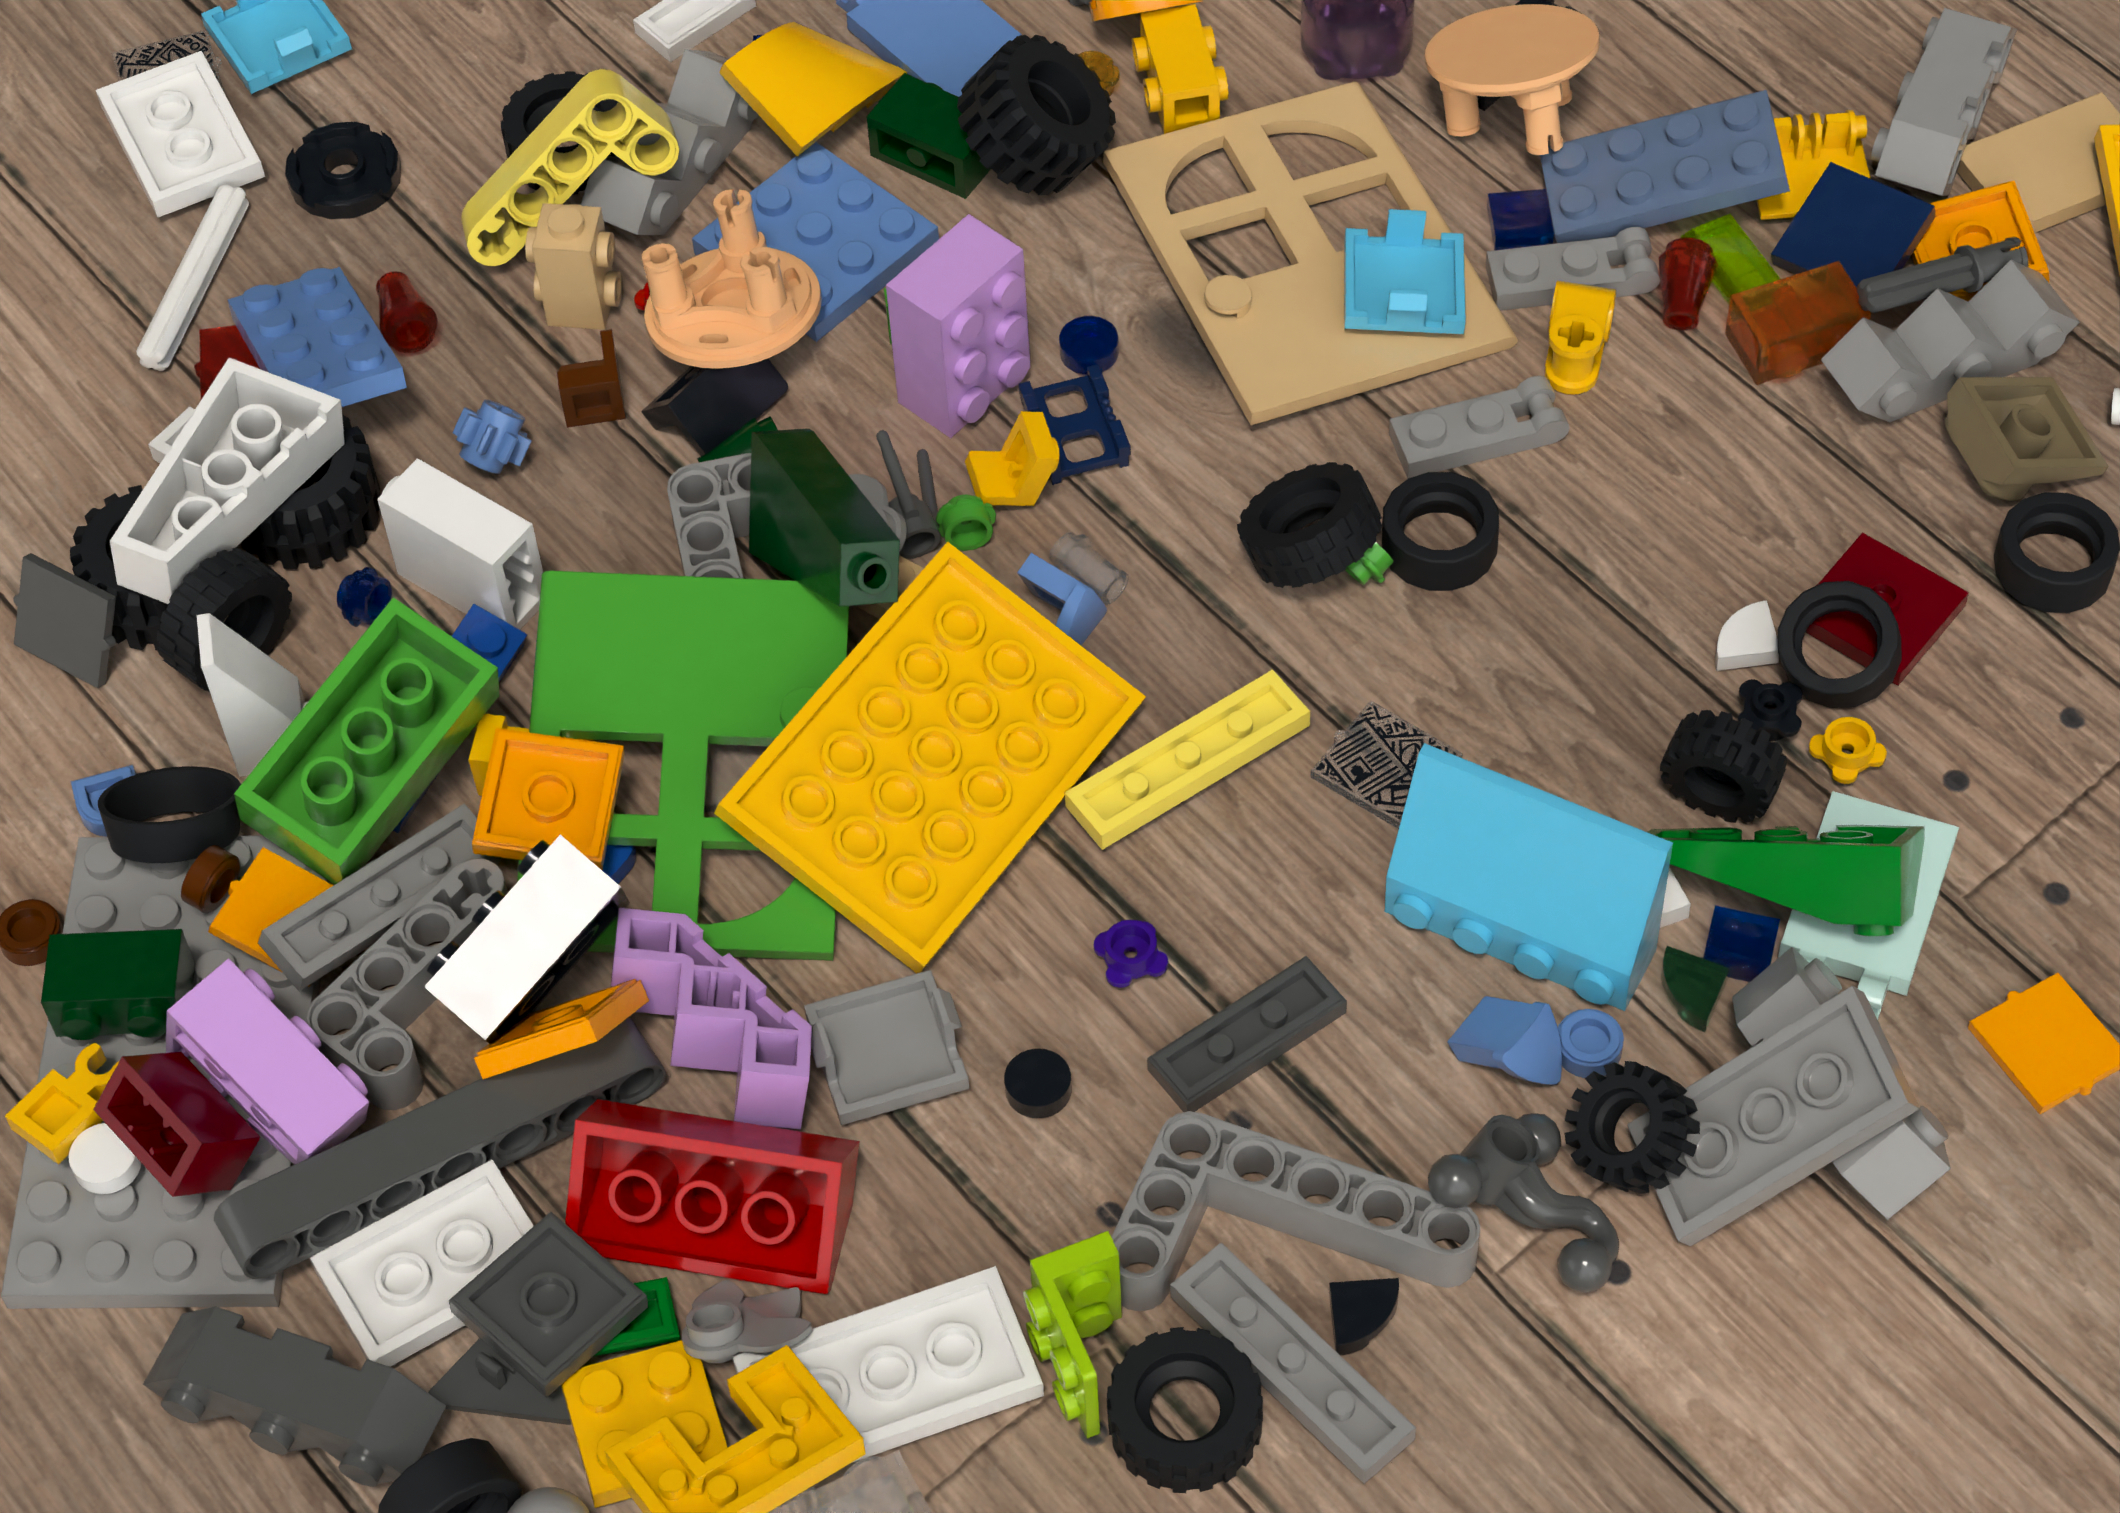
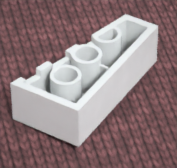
M228 358L110 540L117 585L169 604L170 597L184 582L183 579L190 572L197 569L202 561L216 556L217 552L222 550L232 551L233 548H236L345 445L341 400Z

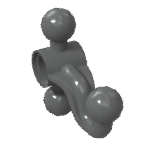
M1538 1113L1524 1114L1518 1119L1506 1115L1493 1116L1460 1154L1444 1155L1432 1165L1428 1174V1186L1433 1198L1444 1207L1462 1208L1467 1207L1474 1201L1484 1205L1495 1204L1513 1219L1533 1228H1573L1586 1234L1588 1238L1574 1239L1563 1247L1557 1259L1558 1273L1563 1283L1577 1292H1594L1607 1283L1612 1273V1264L1617 1259L1619 1252V1239L1616 1229L1601 1208L1590 1199L1557 1193L1545 1180L1538 1166L1546 1165L1557 1156L1561 1147L1560 1131L1557 1124L1548 1116Z

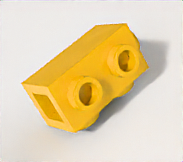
M1196 4L1140 13L1141 37L1132 38L1133 59L1137 72L1146 71L1148 78L1143 79L1147 110L1149 113L1158 112L1164 134L1220 119V101L1228 100L1229 97L1227 77L1223 66L1214 67L1212 60L1216 59V43L1211 25L1202 26Z

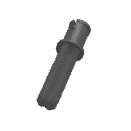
M2017 237L2006 238L2004 241L1975 249L1969 245L1960 246L1955 250L1954 255L1861 280L1857 285L1858 303L1862 310L1876 313L1927 299L1937 288L1947 293L1960 289L1968 293L1976 292L1981 289L1983 283L1989 282L2010 260L2028 266L2027 251L2025 246L2011 250V248L2020 246L2022 242Z

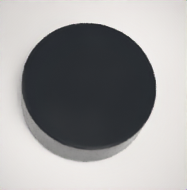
M1030 1049L1016 1055L1006 1067L1004 1074L1006 1098L1010 1106L1021 1115L1030 1118L1049 1117L1061 1111L1068 1103L1072 1093L1071 1072L1067 1062L1059 1054L1047 1049Z

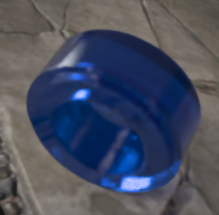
M1082 316L1068 322L1062 328L1059 335L1062 362L1067 368L1079 374L1087 375V367L1099 364L1102 372L1108 370L1114 365L1119 355L1118 332L1114 325L1108 320L1097 316Z

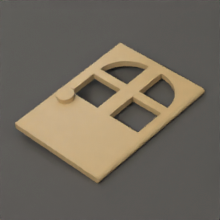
M1350 82L1104 151L1103 163L1250 425L1514 347L1518 342L1516 335L1465 253L1466 323L1464 334L1344 329V250L1335 251L1310 209V205L1386 184L1401 210L1426 211L1423 239L1440 240L1441 233H1452L1359 82ZM1281 133H1309L1327 136L1349 144L1368 159L1293 180L1267 136ZM1224 148L1249 193L1170 214L1166 203V193L1177 174L1197 158L1214 150ZM1265 219L1292 264L1245 279L1232 275H1222L1208 281L1186 241Z

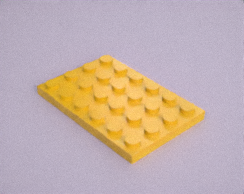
M947 542L899 596L898 602L892 604L719 802L714 814L917 974L925 969L1063 801L1065 792L1077 784L1137 711L1146 696L951 543Z

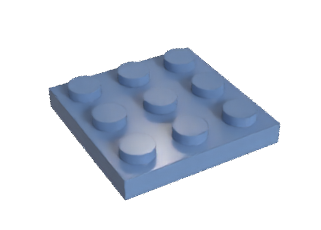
M817 142L798 157H794L750 192L757 231L762 232L765 236L767 247L785 251L798 257L817 276L822 296L821 308L816 321L806 333L807 336L816 342L883 289L886 284L939 240L938 226ZM718 218L692 238L695 255L719 248L722 233Z

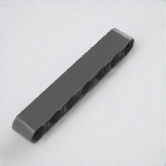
M627 1018L597 1042L486 1079H479L249 1185L228 1196L218 1206L214 1213V1222L246 1277L252 1279L266 1278L316 1255L490 1160H493L497 1168L500 1169L574 1134L575 1119L597 1099L632 1105L642 1102L660 1088L665 1081L666 1071L634 1021Z

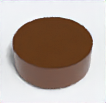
M212 845L205 849L197 857L186 874L181 888L182 901L202 913H208L217 909L229 896L230 883L238 879L240 872L238 857L218 845Z
M36 899L19 901L9 906L0 915V948L2 953L9 961L21 966H34L46 962L49 935L63 933V925L57 911L49 903Z

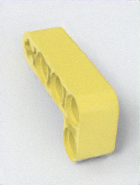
M605 69L589 72L570 90L465 205L462 210L461 221L470 255L477 262L485 266H498L507 263L525 246L529 227H537L542 204H564L611 152L643 175L656 176L667 172L674 166L679 155V146L668 114L621 75ZM613 99L618 101L614 108L605 112L593 109L602 100ZM651 133L661 135L660 139L654 144H637L638 140L644 135ZM567 141L579 143L576 149L568 153L554 151L557 146ZM537 183L541 185L534 193L520 194L516 192L524 184Z

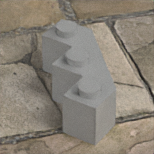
M1944 8L1940 18L1932 17L1922 45L1924 53L1915 72L1907 71L1902 81L1897 97V105L1899 107L1893 117L1890 129L1881 127L1877 134L1870 159L1878 163L1875 176L1937 195H1950L1967 140L1975 139L1992 84L2000 83L2017 28Z
M685 49L668 103H656L668 114L677 139L679 155L674 166L663 174L656 176L643 175L635 171L619 157L607 156L589 176L581 202L582 206L601 207L605 222L633 234L665 235L750 130L753 120L759 116L719 73L723 63L728 58L711 51ZM653 133L644 135L638 140L637 144H654L660 139L661 135Z
M2010 260L1969 301L1937 288L1896 330L1863 317L1821 361L1859 411L1887 422H1892L1947 400V393L1959 377H2006L2036 365L2043 358L2055 353L2063 345L2066 335L2080 322L2040 272Z
M1791 947L1732 997L1736 1024L1753 1047L1838 995V992L1842 990V986L1833 972L1822 961L1815 958L1809 963L1799 952ZM1920 1106L1918 1111L1832 1161L1839 1173L1888 1220L1951 1169L1944 1141L1948 1139V1134L1940 1121L1926 1107Z

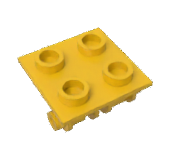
M1846 110L1845 113L1825 114L1824 124H1822L1820 115L1817 112L1811 113L1809 125H1804L1801 114H1794L1792 121L1791 117L1774 118L1790 191L1756 200L1760 219L1795 217L1830 162L1870 178L1861 138H1866L1867 136L1866 116L1855 115L1853 110Z

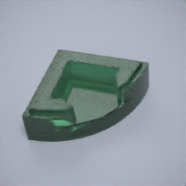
M1670 946L1666 947L1661 981L1670 1000L1678 1009V1015L1685 1022L1698 1030L1706 1031L1727 983L1730 968Z

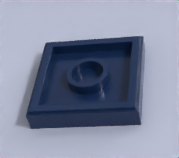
M1830 162L1772 251V262L1776 266L1858 301L1857 285L1861 280L1903 269L1935 219V206Z

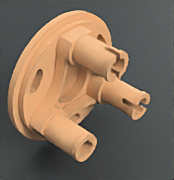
M1524 4L1477 12L1441 29L1427 44L1425 61L1429 73L1439 81L1440 90L1443 94L1447 133L1452 136L1462 137L1479 131L1481 124L1477 96H1511L1516 99L1518 107L1523 109L1527 152L1534 155L1549 154L1548 141H1550L1551 149L1554 152L1560 150L1564 143L1561 136L1558 107L1572 100L1569 79L1578 74L1598 52L1600 39L1595 23L1586 15L1572 9L1553 5Z
M734 189L722 191L714 198L713 206L717 213L722 233L718 249L699 254L682 264L679 263L676 249L670 244H656L648 247L642 253V261L650 290V296L644 313L649 338L660 352L679 363L699 368L723 369L760 362L781 353L799 341L810 330L819 315L822 296L817 276L798 257L785 251L767 247L765 236L762 232L757 231L752 209V197L746 190L739 189L737 194L739 205L736 201Z

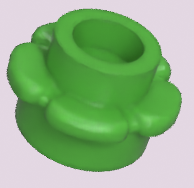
M966 494L949 500L948 503L939 509L936 515V522L940 524L939 531L941 536L945 538L946 543H951L961 551L974 550L985 545L992 537V524L996 520V513L991 504H983V500L980 497Z
M1375 542L1372 548H1368L1363 553L1364 556L1360 560L1353 562L1345 570L1362 585H1365L1370 578L1378 583H1383L1385 581L1383 573L1394 562L1390 555Z

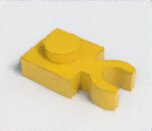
M96 1042L90 1044L77 1056L75 1072L67 1079L52 1069L5 1115L10 1128L59 1165L69 1155L71 1145L77 1136L89 1127L100 1124L103 1121L93 1109L119 1061L108 1072L94 1074L107 1059L100 1045Z

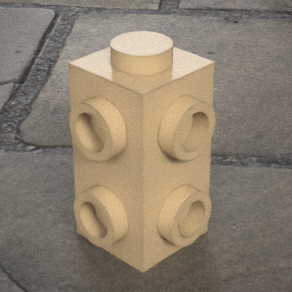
M543 203L537 227H529L527 231L525 252L527 262L535 263L534 297L536 301L543 302L547 325L605 330L610 307H618L620 304L622 277L619 271H613L612 269L615 254V238L613 232L605 231L601 207L578 204Z

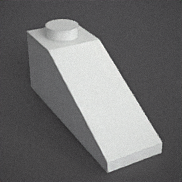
M210 613L196 615L201 668L239 777L248 776L309 701L305 702L297 676Z

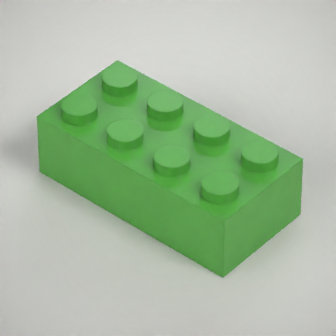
M393 597L236 790L234 797L240 820L334 885L368 863L500 696L498 667Z

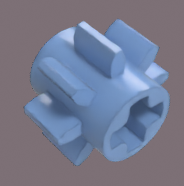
M484 400L480 410L478 409L477 412L464 407L452 432L457 436V441L464 443L459 456L470 464L495 474H500L504 464L507 465L508 461L521 466L532 442L531 439L527 438L528 434L521 431L525 417L513 409L491 400Z

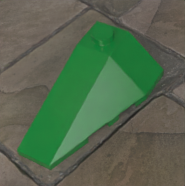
M1836 825V831L1823 832L1820 834V838L1808 839L1807 832L1799 830L1797 826H1775V829L1759 830L1754 832V840H1742V830L1731 827L1651 829L1648 831L1650 834L1673 842L1670 859L1671 865L1833 924L1853 925L1854 934L1886 936L1894 934V926H1902L1913 916L1925 840V826Z

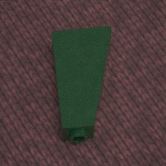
M809 428L752 432L749 553L839 607L898 602L900 539L815 432Z

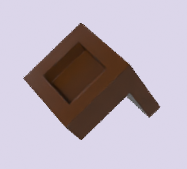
M612 329L600 331L604 359L563 365L557 371L559 392L567 428L626 419L619 364Z

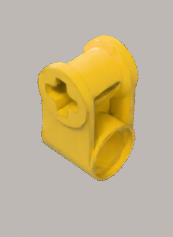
M1557 280L1551 307L1548 330L1549 349L1545 363V377L1556 391L1564 394H1581L1595 386L1598 380L1605 342L1608 343L1616 289Z

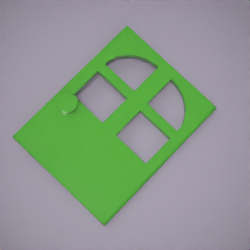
M544 571L541 578L529 732L573 739L663 742L658 815L613 814L607 844L656 847L652 911L686 914L704 930L703 940L722 957L730 953L733 957L833 961L836 910L796 878L776 900L750 915L712 924H698L702 850L761 851L720 818L704 817L709 744L769 746L847 657L849 606L839 607L798 581ZM519 871L517 876V882L523 877V875ZM618 917L587 952H614Z

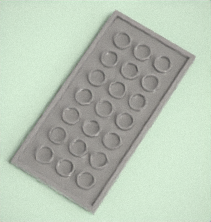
M263 835L238 836L230 845L223 848L239 859L240 872L238 881L242 879L262 847L333 885V883ZM79 837L62 934L182 929L195 961L193 988L229 958L242 972L250 968L266 981L275 995L272 1003L289 1020L293 1016H298L307 1023V1011L314 999L319 996L321 978L313 982L310 987L307 986L298 991L284 973L209 933L208 930L211 923L229 896L217 909L208 913H202L182 901V884L187 872L196 859L174 863L136 862L122 858L114 853L110 847L108 837ZM48 1020L37 1084L52 1069L67 1079L75 1072V1061L79 1053L95 1042L101 1046L107 1061L94 1074L108 1072L113 1065L120 1061L122 1056L166 1053V1033L152 1038L140 1037L135 1034L99 1035L91 1040H75L69 1037H56ZM190 1055L187 1057L207 1080L211 1078ZM229 1094L224 1098L248 1123L247 1119L250 1116ZM259 1134L261 1138L231 1190L172 1197L147 1168L141 1164L136 1178L124 1189L110 1194H95L87 1191L78 1183L69 1164V1155L58 1165L27 1141L1 1297L7 1309L279 1307L283 1271L261 1279L246 1277L215 1224L214 1213L228 1196L294 1164Z

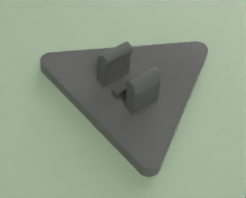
M481 1338L471 1346L428 1392L446 1405L445 1409L571 1425L561 1385L546 1398Z

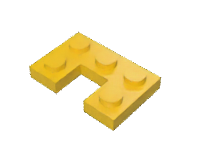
M788 1345L727 1379L730 1397L757 1431L706 1461L702 1462L667 1415L605 1450L608 1467L643 1513H768L866 1454L863 1437Z

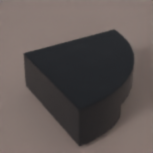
M1399 1278L1329 1283L1335 1351L1339 1355L1362 1350L1392 1320L1398 1305Z

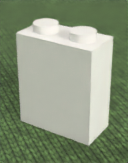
M418 458L400 476H396L388 482L382 495L377 500L398 575L465 614L468 613L473 604H476L520 630L539 610L543 568L533 524Z

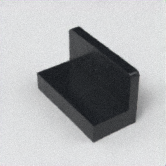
M769 359L745 366L723 369L690 366L641 412L655 430L677 425L699 455L703 456L752 418L757 419L787 391L788 384Z

